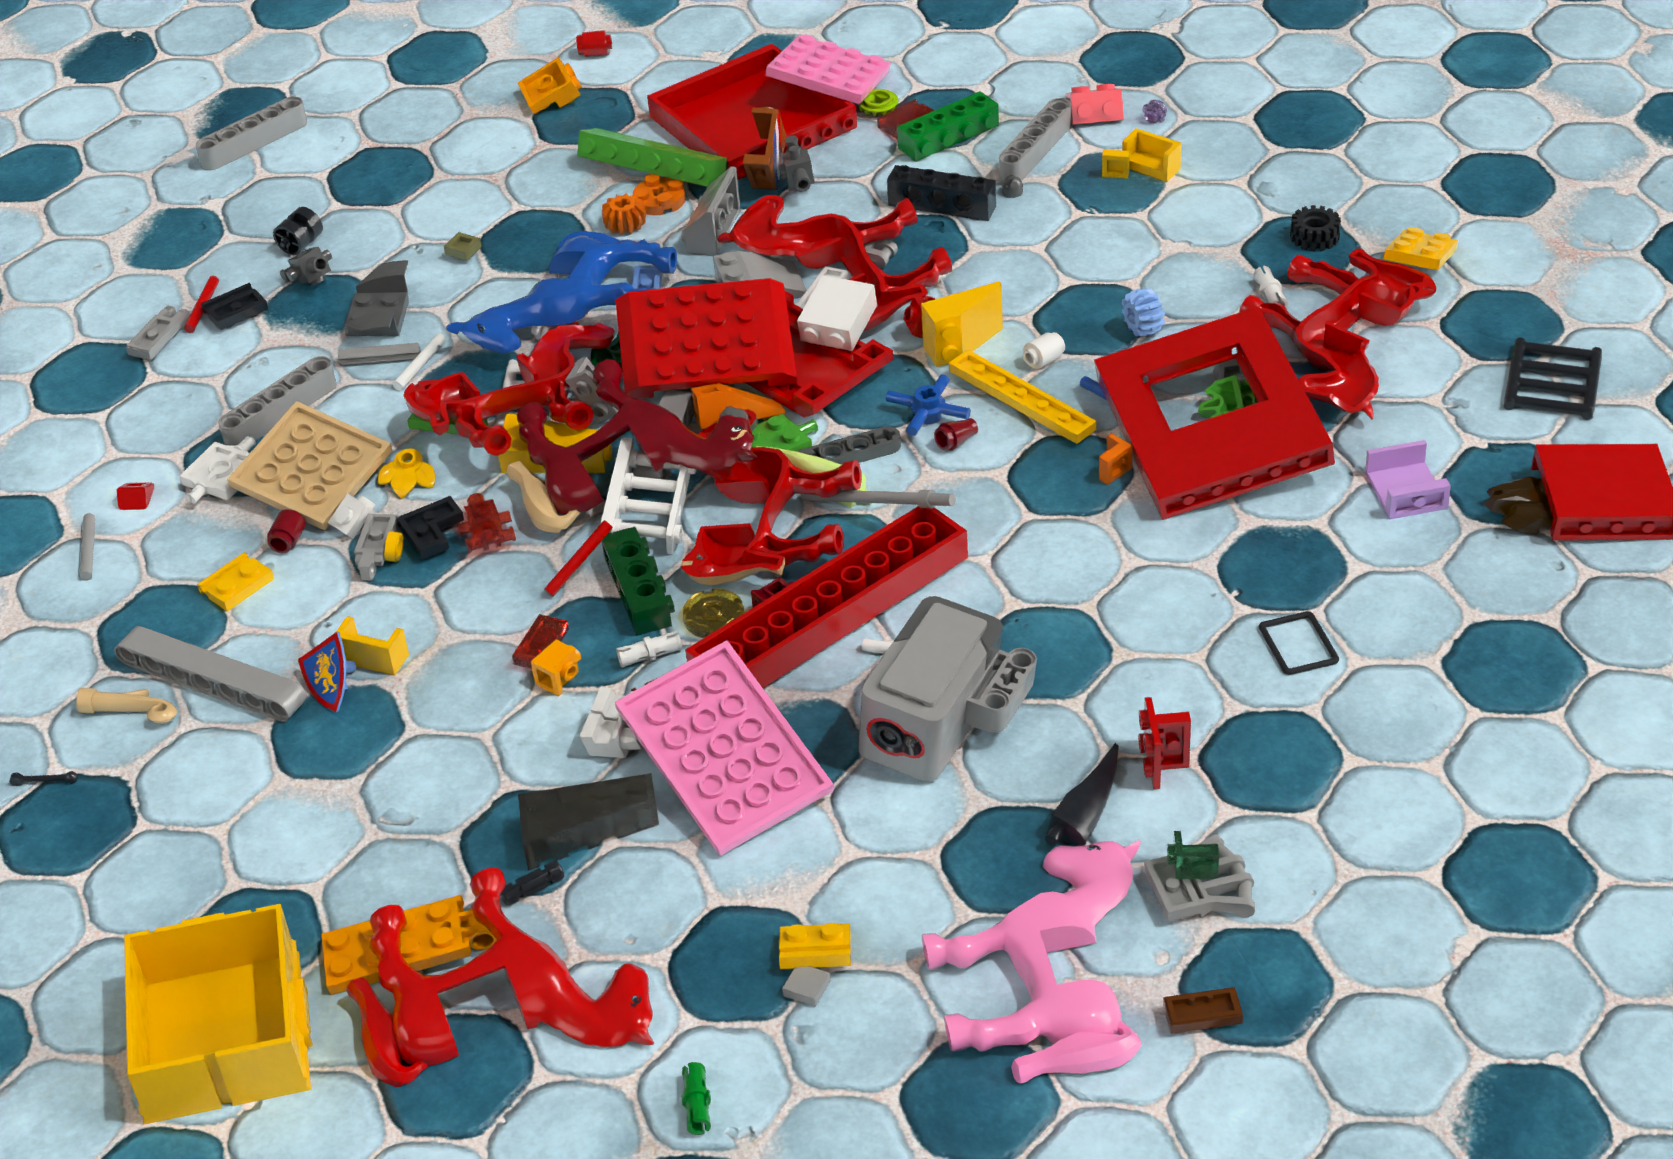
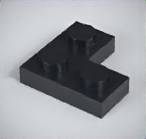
M448 496L396 517L398 527L423 560L449 549L448 540L441 530L464 521V516L453 498Z

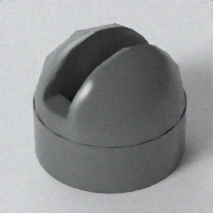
M1015 175L1007 176L1003 180L1002 194L1008 198L1021 196L1023 194L1022 180Z

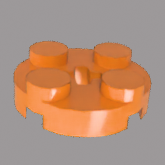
M656 174L646 175L645 181L639 183L633 191V195H637L638 199L643 200L646 214L664 215V210L670 208L674 212L681 208L686 200L683 181L669 177H660Z

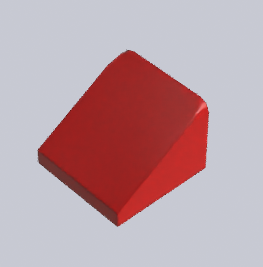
M125 483L116 489L118 508L120 510L146 509L154 490V483Z

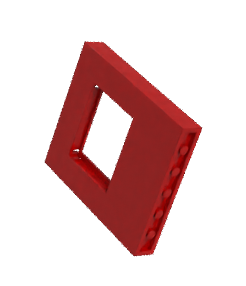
M1259 306L1094 359L1098 382L1125 441L1132 445V456L1162 520L1335 464L1333 443ZM1236 347L1237 353L1232 355V349ZM1236 359L1258 403L1171 431L1150 386ZM1148 376L1149 382L1143 383V377Z

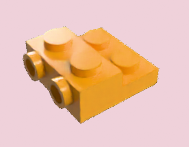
M557 57L518 82L527 104L534 114L545 110L553 102H556L559 108L581 96L579 89L582 86L569 63L564 65L560 57Z

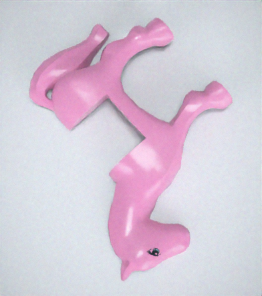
M1140 840L1126 847L1113 841L1096 842L1085 846L1055 847L1045 856L1043 868L1049 875L1068 881L1075 889L1065 893L1053 891L1040 893L1009 912L993 927L976 935L945 939L936 933L922 934V945L929 970L939 968L946 963L963 969L970 967L978 959L989 953L1005 950L1009 954L1017 973L1026 985L1031 1001L1019 1011L1008 1016L990 1020L969 1019L959 1013L944 1015L947 1039L952 1052L969 1047L976 1048L982 1052L997 1046L1025 1045L1038 1036H1045L1054 1045L1019 1057L1013 1061L1011 1067L1013 1077L1020 1084L1043 1073L1083 1074L1120 1067L1134 1057L1141 1048V1040L1135 1031L1121 1021L1120 1007L1112 988L1104 982L1092 979L1057 985L1047 953L1096 943L1095 924L1108 911L1116 907L1127 895L1133 879V869L1130 861L1134 858L1140 847Z

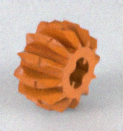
M627 193L623 196L616 194L615 198H608L607 203L602 205V219L605 228L610 229L611 233L620 232L621 235L625 232L632 234L633 230H640L641 226L646 223V209L643 200L638 199L637 195L628 196Z

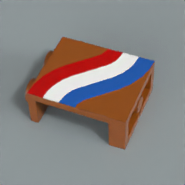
M771 107L753 108L752 114L760 138L768 139L765 155L745 154L743 165L752 189L777 190L780 177L779 165L782 164L781 154L784 153L786 132L778 109Z

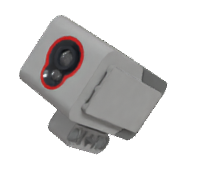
M929 596L924 598L863 684L858 742L860 755L870 761L919 780L933 781L937 779L972 726L990 733H999L1008 726L1034 684L1037 662L1035 653L1027 648H1015L1009 653L1000 650L1003 625L999 619L941 597Z

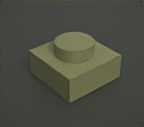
M458 232L444 245L445 255L468 261L482 247L481 239Z

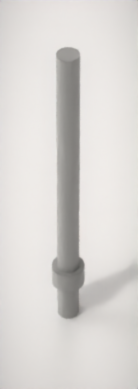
M841 490L830 498L801 494L802 500L909 504L918 505L920 508L954 506L956 502L954 494L936 493L934 490H920L918 493Z

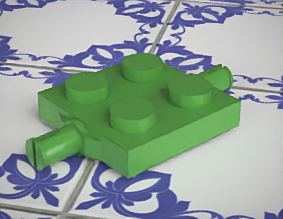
M784 414L773 416L769 420L757 424V427L752 431L754 440L751 447L763 446L791 451L812 447V440L807 434L818 431L817 422L812 419L802 425H796Z

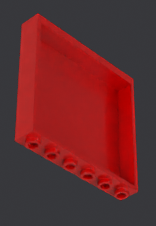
M772 43L647 95L649 115L655 122L688 149L726 157V170L730 167H736L737 180L747 176L743 165L745 154L765 155L768 139L760 138L752 114L753 108L771 107L778 109L786 132V138L796 136L798 138L797 145L801 149H810L857 128L856 106L850 101L765 76L767 66L782 52L781 49ZM785 144L784 153L788 149L787 144Z

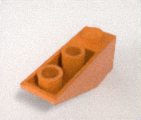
M717 383L691 388L695 420L701 429H706L717 421L721 412L729 406L749 409L757 415V419L764 421L769 420L773 416L785 414V409L775 400Z

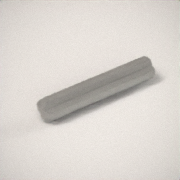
M419 343L347 348L338 351V360L340 365L413 360L419 355L421 349Z

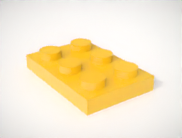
M1410 227L1407 230L1404 229L1385 248L1383 259L1439 270L1456 251L1458 240L1451 239L1449 234L1435 233L1431 235L1424 233V230L1420 228Z

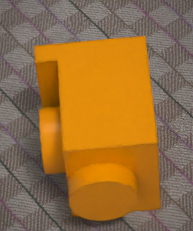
M557 639L531 661L535 684L559 697L563 693L562 686L572 680L579 672L578 662L581 660L579 651L575 647L566 645Z

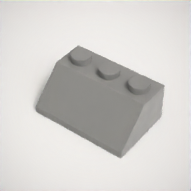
M736 167L727 169L708 185L704 195L700 196L698 206L695 211L691 212L687 226H684L682 229L681 237L682 241L685 242L686 253L708 256L718 255L723 243L718 242L717 238L724 232H730L741 211Z

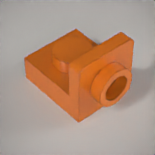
M1112 433L1106 437L1107 451L1099 456V480L1107 485L1133 468L1132 445Z

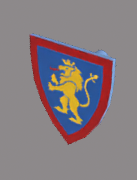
M335 632L300 657L298 662L307 688L314 698L324 707L339 712L344 693L348 692L346 673H353L356 669V664L354 661L346 660L340 633Z

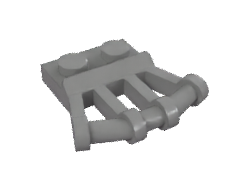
M1218 835L1210 836L1186 852L1144 861V872L1168 922L1198 914L1202 918L1210 911L1233 912L1243 918L1250 917L1255 913V902L1252 900L1254 880L1250 873L1245 872L1246 865L1240 855H1235L1224 846V840ZM1208 855L1216 856L1218 858L1210 861L1197 863L1200 860L1207 857ZM1222 873L1230 875L1205 882L1201 881L1202 878ZM1230 891L1238 892L1237 897L1215 896Z

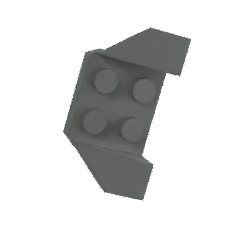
M408 260L382 263L356 286L357 293L353 296L344 326L346 336L400 335L409 304L408 288L405 279Z

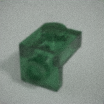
M1174 831L1173 844H1167L1168 865H1174L1175 878H1218V844L1182 845L1181 831Z

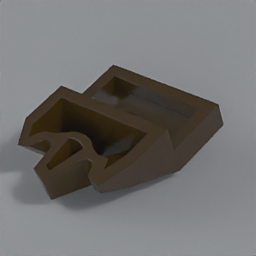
M1525 477L1497 485L1486 491L1490 498L1485 503V506L1492 512L1505 515L1502 519V524L1515 531L1537 535L1542 526L1551 527L1553 515L1542 479Z

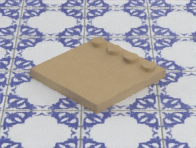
M296 401L227 478L229 487L281 511L285 509L297 511L305 519V522L325 531L330 525L328 521L347 493L354 497L393 450L391 443Z

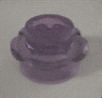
M1151 100L1143 106L1142 112L1145 113L1144 117L1148 122L1162 123L1165 120L1167 108L1163 102Z

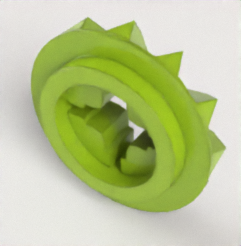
M874 89L859 104V109L865 112V115L873 114L874 117L877 115L885 116L886 113H894V109L898 108V96L889 90Z

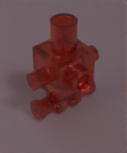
M474 493L468 497V505L464 506L467 521L456 524L459 536L471 534V539H464L468 553L483 548L484 551L489 550V545L495 544L497 548L501 547L503 542L516 541L513 527L502 530L501 526L502 524L512 522L509 510L498 513L494 500L485 501L484 496L480 493Z

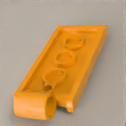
M462 894L404 910L407 924L401 933V953L405 961L414 970L419 971L469 957L472 952L471 947L476 950H487L497 941L484 925L476 921L472 908L464 911L463 906L465 903ZM370 920L321 934L326 986L330 995L346 991L351 980L364 977L369 984L379 982V961L370 949L371 936L374 935Z

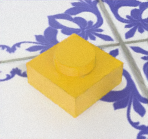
M1103 149L1102 177L1128 179L1130 151Z

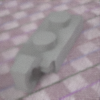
M368 514L354 550L355 562L360 570V580H373L376 574V566H383L384 561H386L384 556L386 538L389 531H397L398 523L396 517L398 515Z

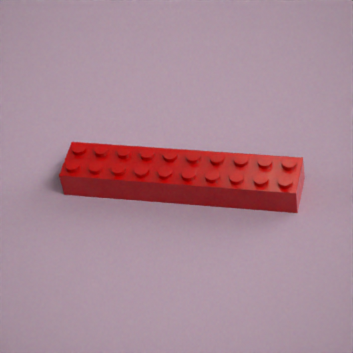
M917 506L685 649L687 662L727 640L761 687L764 688L968 558L967 530L935 507L920 508Z

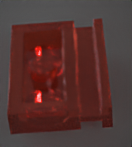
M914 99L878 118L877 125L879 129L884 128L887 134L897 139V126L935 110L923 103L919 105L918 100Z

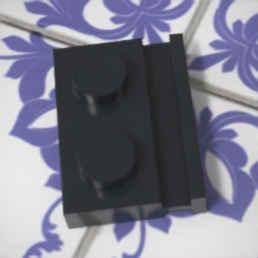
M250 283L201 303L203 313L208 315V318L219 330L232 327L238 322L255 317L259 313L268 310L267 301L255 288L251 287Z

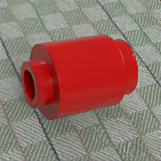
M606 30L582 32V35L576 36L578 54L585 55V57L607 55L608 49L613 48L611 34L607 35Z

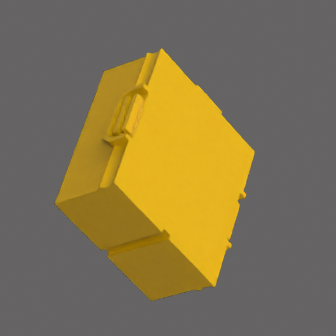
M281 904L256 908L254 912L246 910L226 915L223 912L182 920L181 924L156 928L154 932L146 930L124 935L127 1075L138 1101L139 1114L143 1116V1125L222 1109V1104L232 1102V1105L236 1106L311 1090L308 1047H312L313 1042L310 1036L308 989L304 978L301 976L300 953L297 951L296 941L291 939Z

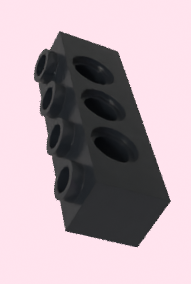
M895 165L887 178L888 206L896 207L898 202L909 198L915 210L989 221L996 208V180L965 176L958 173L939 172L933 169L912 168L907 165Z

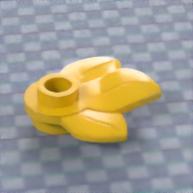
M411 448L398 452L394 461L384 465L378 474V484H391L393 491L401 499L416 484L425 488H433L436 479L433 467L423 462L419 451Z

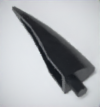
M1115 743L1099 765L1079 785L1069 791L1052 814L1045 841L1049 845L1056 846L1058 842L1072 846L1086 844L1106 806L1115 776L1119 745Z

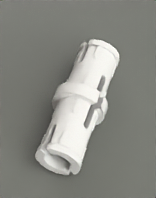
M1263 266L1265 274L1261 267L1257 268L1253 276L1260 286L1261 296L1267 299L1268 303H1280L1287 309L1289 303L1282 293L1281 283L1274 278L1269 267Z
M676 630L654 638L644 637L642 641L635 644L616 648L619 663L623 668L645 660L652 662L656 660V657L682 650V643Z

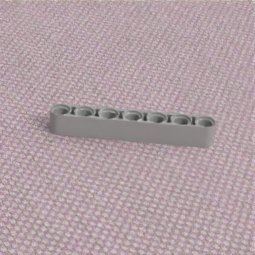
M141 626L134 627L114 649L118 659L129 667L281 722L288 721L307 699V693L304 688L293 680Z

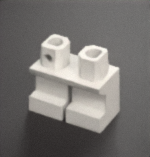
M600 687L590 710L591 713H589L579 737L590 756L626 758L629 750H642L643 747L616 710L615 702L625 696L615 695L611 688Z

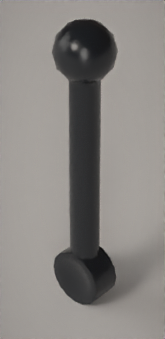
M69 771L62 775L34 776L12 773L9 782L14 786H20L23 782L66 781L73 784L78 780V775L74 771Z

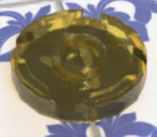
M720 588L712 589V592L705 594L704 591H701L690 597L683 606V622L690 633L696 637L705 638L744 614V606L740 597L731 591Z

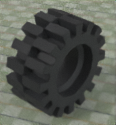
M1311 205V209L1305 206L1302 207V211L1296 210L1291 219V241L1295 242V246L1299 247L1302 245L1303 250L1311 248L1313 252H1315L1316 248H1319L1320 251H1325V247L1328 249L1333 248V245H1337L1340 238L1341 218L1337 212L1333 213L1331 208L1325 210V206L1321 205L1320 209L1316 208V205Z

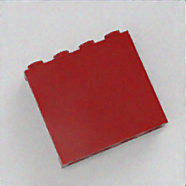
M1536 444L1531 470H1539L1553 515L1550 530L1552 540H1673V486L1658 444Z

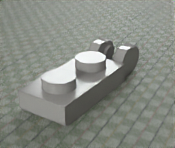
M166 306L126 345L128 355L152 360L181 328L184 329L190 316L189 311L181 309L179 312H176L173 306Z

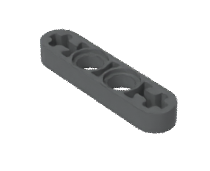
M882 427L800 449L796 452L820 457L841 465L846 461L857 460L861 463L887 456L900 450V431L894 427ZM858 446H865V447H867L866 449H863V450H855V449H853V448L858 447ZM828 454H839L837 457H826Z

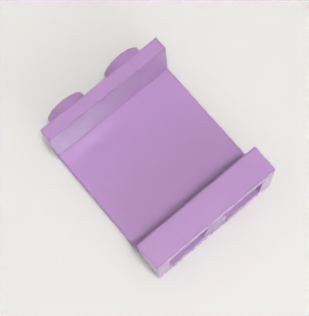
M1425 440L1367 450L1365 474L1389 520L1448 509L1451 486L1447 478L1435 480L1425 463L1427 448Z

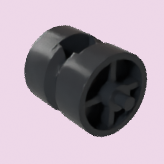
M298 207L273 230V237L276 244L285 253L298 255L322 233L323 225L314 211L307 207Z

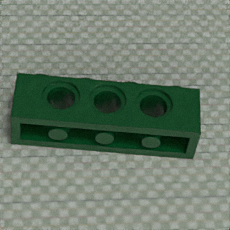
M636 526L608 533L601 541L604 559L636 636L671 627L670 613L675 612L674 603L670 594L666 596L664 594L666 593L665 582L662 575H656L658 573L657 564L654 556H648L650 551L646 537L640 538Z

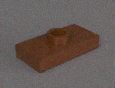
M1235 987L1163 997V1007L1171 1034L1243 1024V1013Z

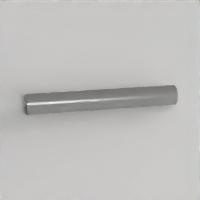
M91 513L83 516L80 578L82 580H90L92 578L95 515Z

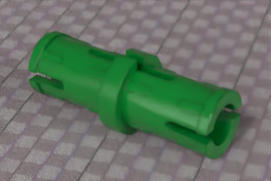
M698 1062L688 1063V1067L684 1066L682 1068L684 1091L682 1092L681 1099L682 1105L686 1108L687 1131L693 1135H703L705 1130L708 1132L711 1128L708 1111L711 1103V1094L706 1088L705 1066Z

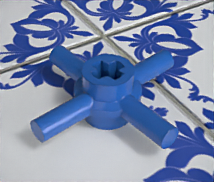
M940 375L934 386L927 385L918 388L915 391V396L890 390L887 392V402L909 406L915 414L906 429L909 435H917L923 424L937 423L941 419L942 414L962 419L970 417V408L945 403V399L941 396L950 381L948 376Z

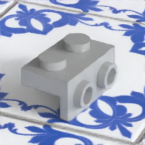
M587 357L577 360L565 381L579 400L591 407L594 412L593 418L597 423L611 419L618 410L602 403L596 393L598 385L593 379L595 367Z

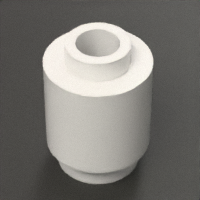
M1055 332L1045 333L1024 345V361L1034 369L1044 367L1061 357L1065 350L1064 340Z

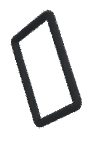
M1310 611L1263 621L1258 626L1282 671L1287 675L1339 662L1338 654L1315 615ZM1309 618L1332 658L1288 668L1266 627Z

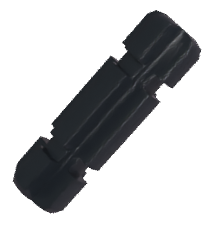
M552 861L544 865V870L538 868L516 879V884L513 885L511 882L506 884L500 895L505 905L510 906L520 901V896L526 898L548 887V882L551 881L554 884L564 878L562 866L558 861Z

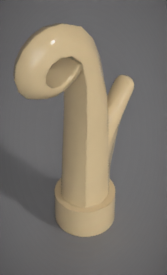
M80 688L76 700L79 713L95 714L96 711L148 712V719L154 723H167L173 720L177 713L176 707L171 702L148 697L149 691L147 689L124 693L99 692L96 688Z

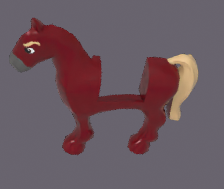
M604 360L593 370V379L598 385L596 393L602 403L616 408L618 412L594 434L576 444L564 447L553 443L545 436L544 424L547 420V414L543 406L538 402L525 404L517 413V421L521 426L519 428V436L528 445L531 462L544 467L546 472L545 482L533 475L520 461L508 465L507 476L520 485L524 508L536 528L545 532L560 533L562 529L566 530L580 513L586 512L603 502L597 487L582 462L605 449L629 430L635 443L655 472L663 469L666 462L701 471L717 470L730 467L738 460L752 461L758 457L751 450L754 435L751 432L748 414L743 409L732 406L726 407L719 415L714 430L707 438H703L688 429L677 415L664 407L644 400H638L625 394L619 386L623 373L620 365L615 360Z

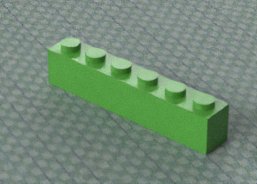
M599 128L579 131L577 156L707 187L726 170V157Z

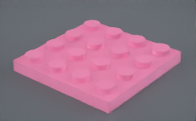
M799 35L767 66L765 76L860 104L889 73L891 62L884 61L880 56L861 54L857 49L838 47L834 42H821L815 40L810 35Z

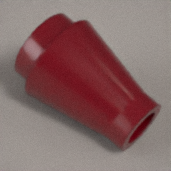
M972 418L941 423L934 432L935 442L940 449L953 451L971 436L978 433V425Z

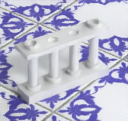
M621 437L601 523L605 520L613 527L609 533L636 526L639 536L666 539L667 554L673 555L675 543H680L682 538L680 520L690 474H695L696 469L666 462L663 468L680 470L678 481L636 477L631 473L632 468H637V465L652 466L644 454H639V451L634 450L633 438ZM632 488L675 492L672 504L628 499L626 493L627 491H632ZM632 511L670 515L668 526L664 527L626 523L621 519V514Z

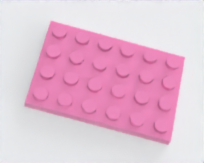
M727 640L615 702L616 710L719 856L724 855L834 791V784Z

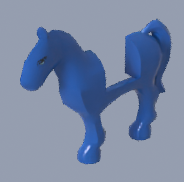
M574 232L566 236L559 243L549 264V274H570L568 279H543L533 286L527 296L507 304L491 307L474 315L466 322L450 323L446 326V330L454 334H458L459 331L462 332L468 339L480 345L483 349L497 353L515 351L521 347V341L519 336L512 331L514 329L530 326L570 324L584 318L591 309L606 305H616L615 299L627 292L651 290L644 287L635 289L626 282L601 285V283L615 265L627 261L652 264L661 273L674 274L677 267L676 249L674 247L661 248L660 244L656 242L647 243L645 239L638 242L628 239L620 241L604 233Z

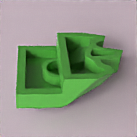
M1237 375L1215 381L1205 390V393L1212 397V399L1200 403L1198 412L1201 417L1212 418L1258 402L1247 380L1239 382Z

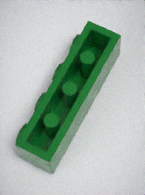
M979 91L897 126L898 149L916 162L999 126L998 103Z

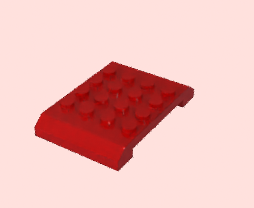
M765 278L631 291L615 299L625 394L635 399L654 398V391L694 388L717 383L734 384L768 380V386L797 384L785 289L782 282Z
M785 291L797 384L768 386V380L744 383L805 418L814 415L894 360L893 350L873 339L866 344L858 340L853 351L801 341L797 320L803 309L795 305L793 295Z

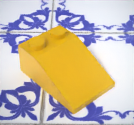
M1000 281L921 303L923 348L936 367L949 364V362L968 349L973 352L1003 329L1002 284Z

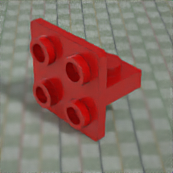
M1145 697L1144 710H1139L1140 729L1144 730V733L1138 734L1140 753L1146 754V757L1143 758L1145 778L1151 777L1153 789H1160L1161 770L1189 768L1191 718L1189 711L1155 715L1152 697Z

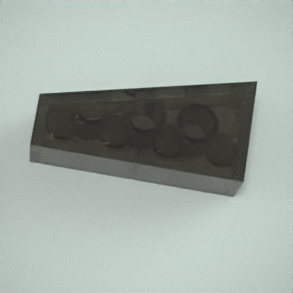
M651 773L518 794L522 842L528 871L540 867L539 862L554 857L558 861L569 857L568 852L587 846L589 850L601 846V842L604 839L612 836L620 839L659 825Z

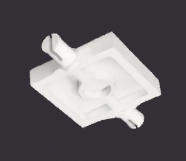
M246 436L242 442L235 446L214 442L179 476L182 485L193 488L186 494V500L189 503L196 504L205 494L229 500L238 490L229 487L227 478L250 454L248 451L256 445L255 440L251 436Z

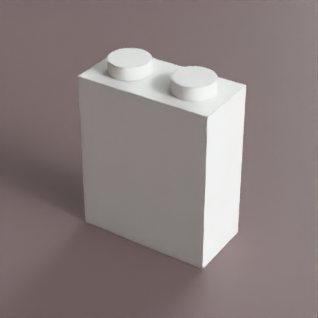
M822 275L797 320L801 341L853 351L877 306L874 285Z

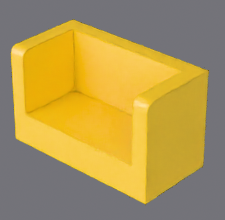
M1135 128L1122 142V151H1130V170L1168 182L1181 169V142Z
M347 616L336 631L340 633L346 660L354 661L356 667L395 676L409 656L403 629L396 628L388 641L358 634L354 618Z

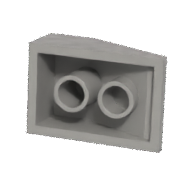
M740 250L713 256L716 283L771 278L784 283L785 291L791 293L794 299L802 298L807 291L794 261Z

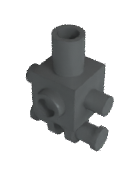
M789 136L785 138V144H787L788 149L785 153L781 154L783 164L779 165L781 179H787L789 189L796 188L800 192L807 191L811 184L815 183L811 160L807 148L801 149L797 145L798 138L796 136Z
M319 247L308 248L287 260L290 267L285 270L282 269L280 275L286 283L298 279L300 284L310 283L311 286L316 285L326 279L324 274L331 271L328 261L332 259V255L327 249L321 252Z

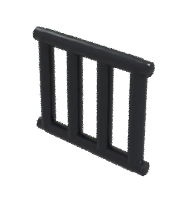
M1517 338L1512 352L1504 397V408L1512 410L1514 407L1582 415L1583 419L1591 420L1595 411L1602 349L1594 347L1592 350L1532 343L1526 342L1524 338ZM1524 353L1583 360L1589 361V367L1524 360L1523 358ZM1521 371L1582 378L1587 379L1586 385L1523 378L1520 375ZM1518 389L1579 396L1584 397V401L1581 404L1519 396L1517 393Z

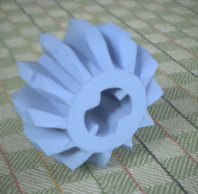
M1151 288L1133 290L1126 294L1125 299L1122 300L1124 321L1127 322L1129 331H1133L1135 336L1155 334L1161 330V326L1165 323L1163 318L1165 312L1162 310L1163 303H1160L1158 294L1154 293Z

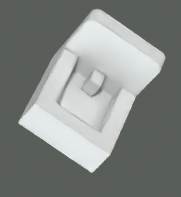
M347 493L328 523L354 539L365 523L368 514L379 513L373 510L376 504L361 495L359 499H356Z

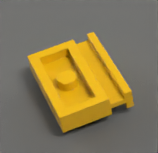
M243 552L198 583L197 586L200 594H206L209 600L228 612L274 580L271 569L254 558L250 559L247 553Z
M850 923L805 926L796 924L780 927V969L808 966L813 968L851 966Z

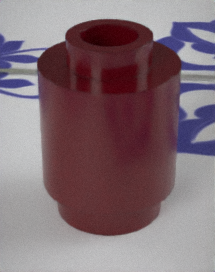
M285 509L280 511L267 534L269 547L278 553H287L289 550H292L306 527L305 519L295 510Z

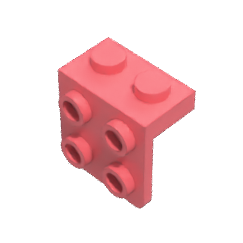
M1115 84L1096 85L1097 90L1091 91L1089 86L1071 87V92L1066 93V98H1070L1072 124L1124 120L1122 89L1115 88Z

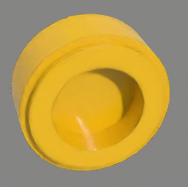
M389 531L385 542V560L398 562L403 551V535L401 532Z

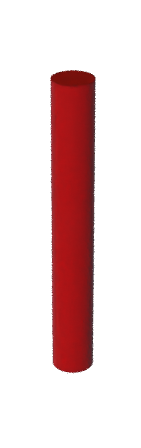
M216 276L209 277L184 326L186 332L193 333L203 315L201 303L211 299L219 283V279Z
M603 520L544 590L553 597L613 527Z

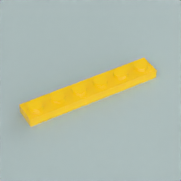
M969 349L949 362V372L1076 444L1096 431V420Z

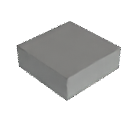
M810 966L795 967L782 988L783 996L816 1007L831 982L830 973Z

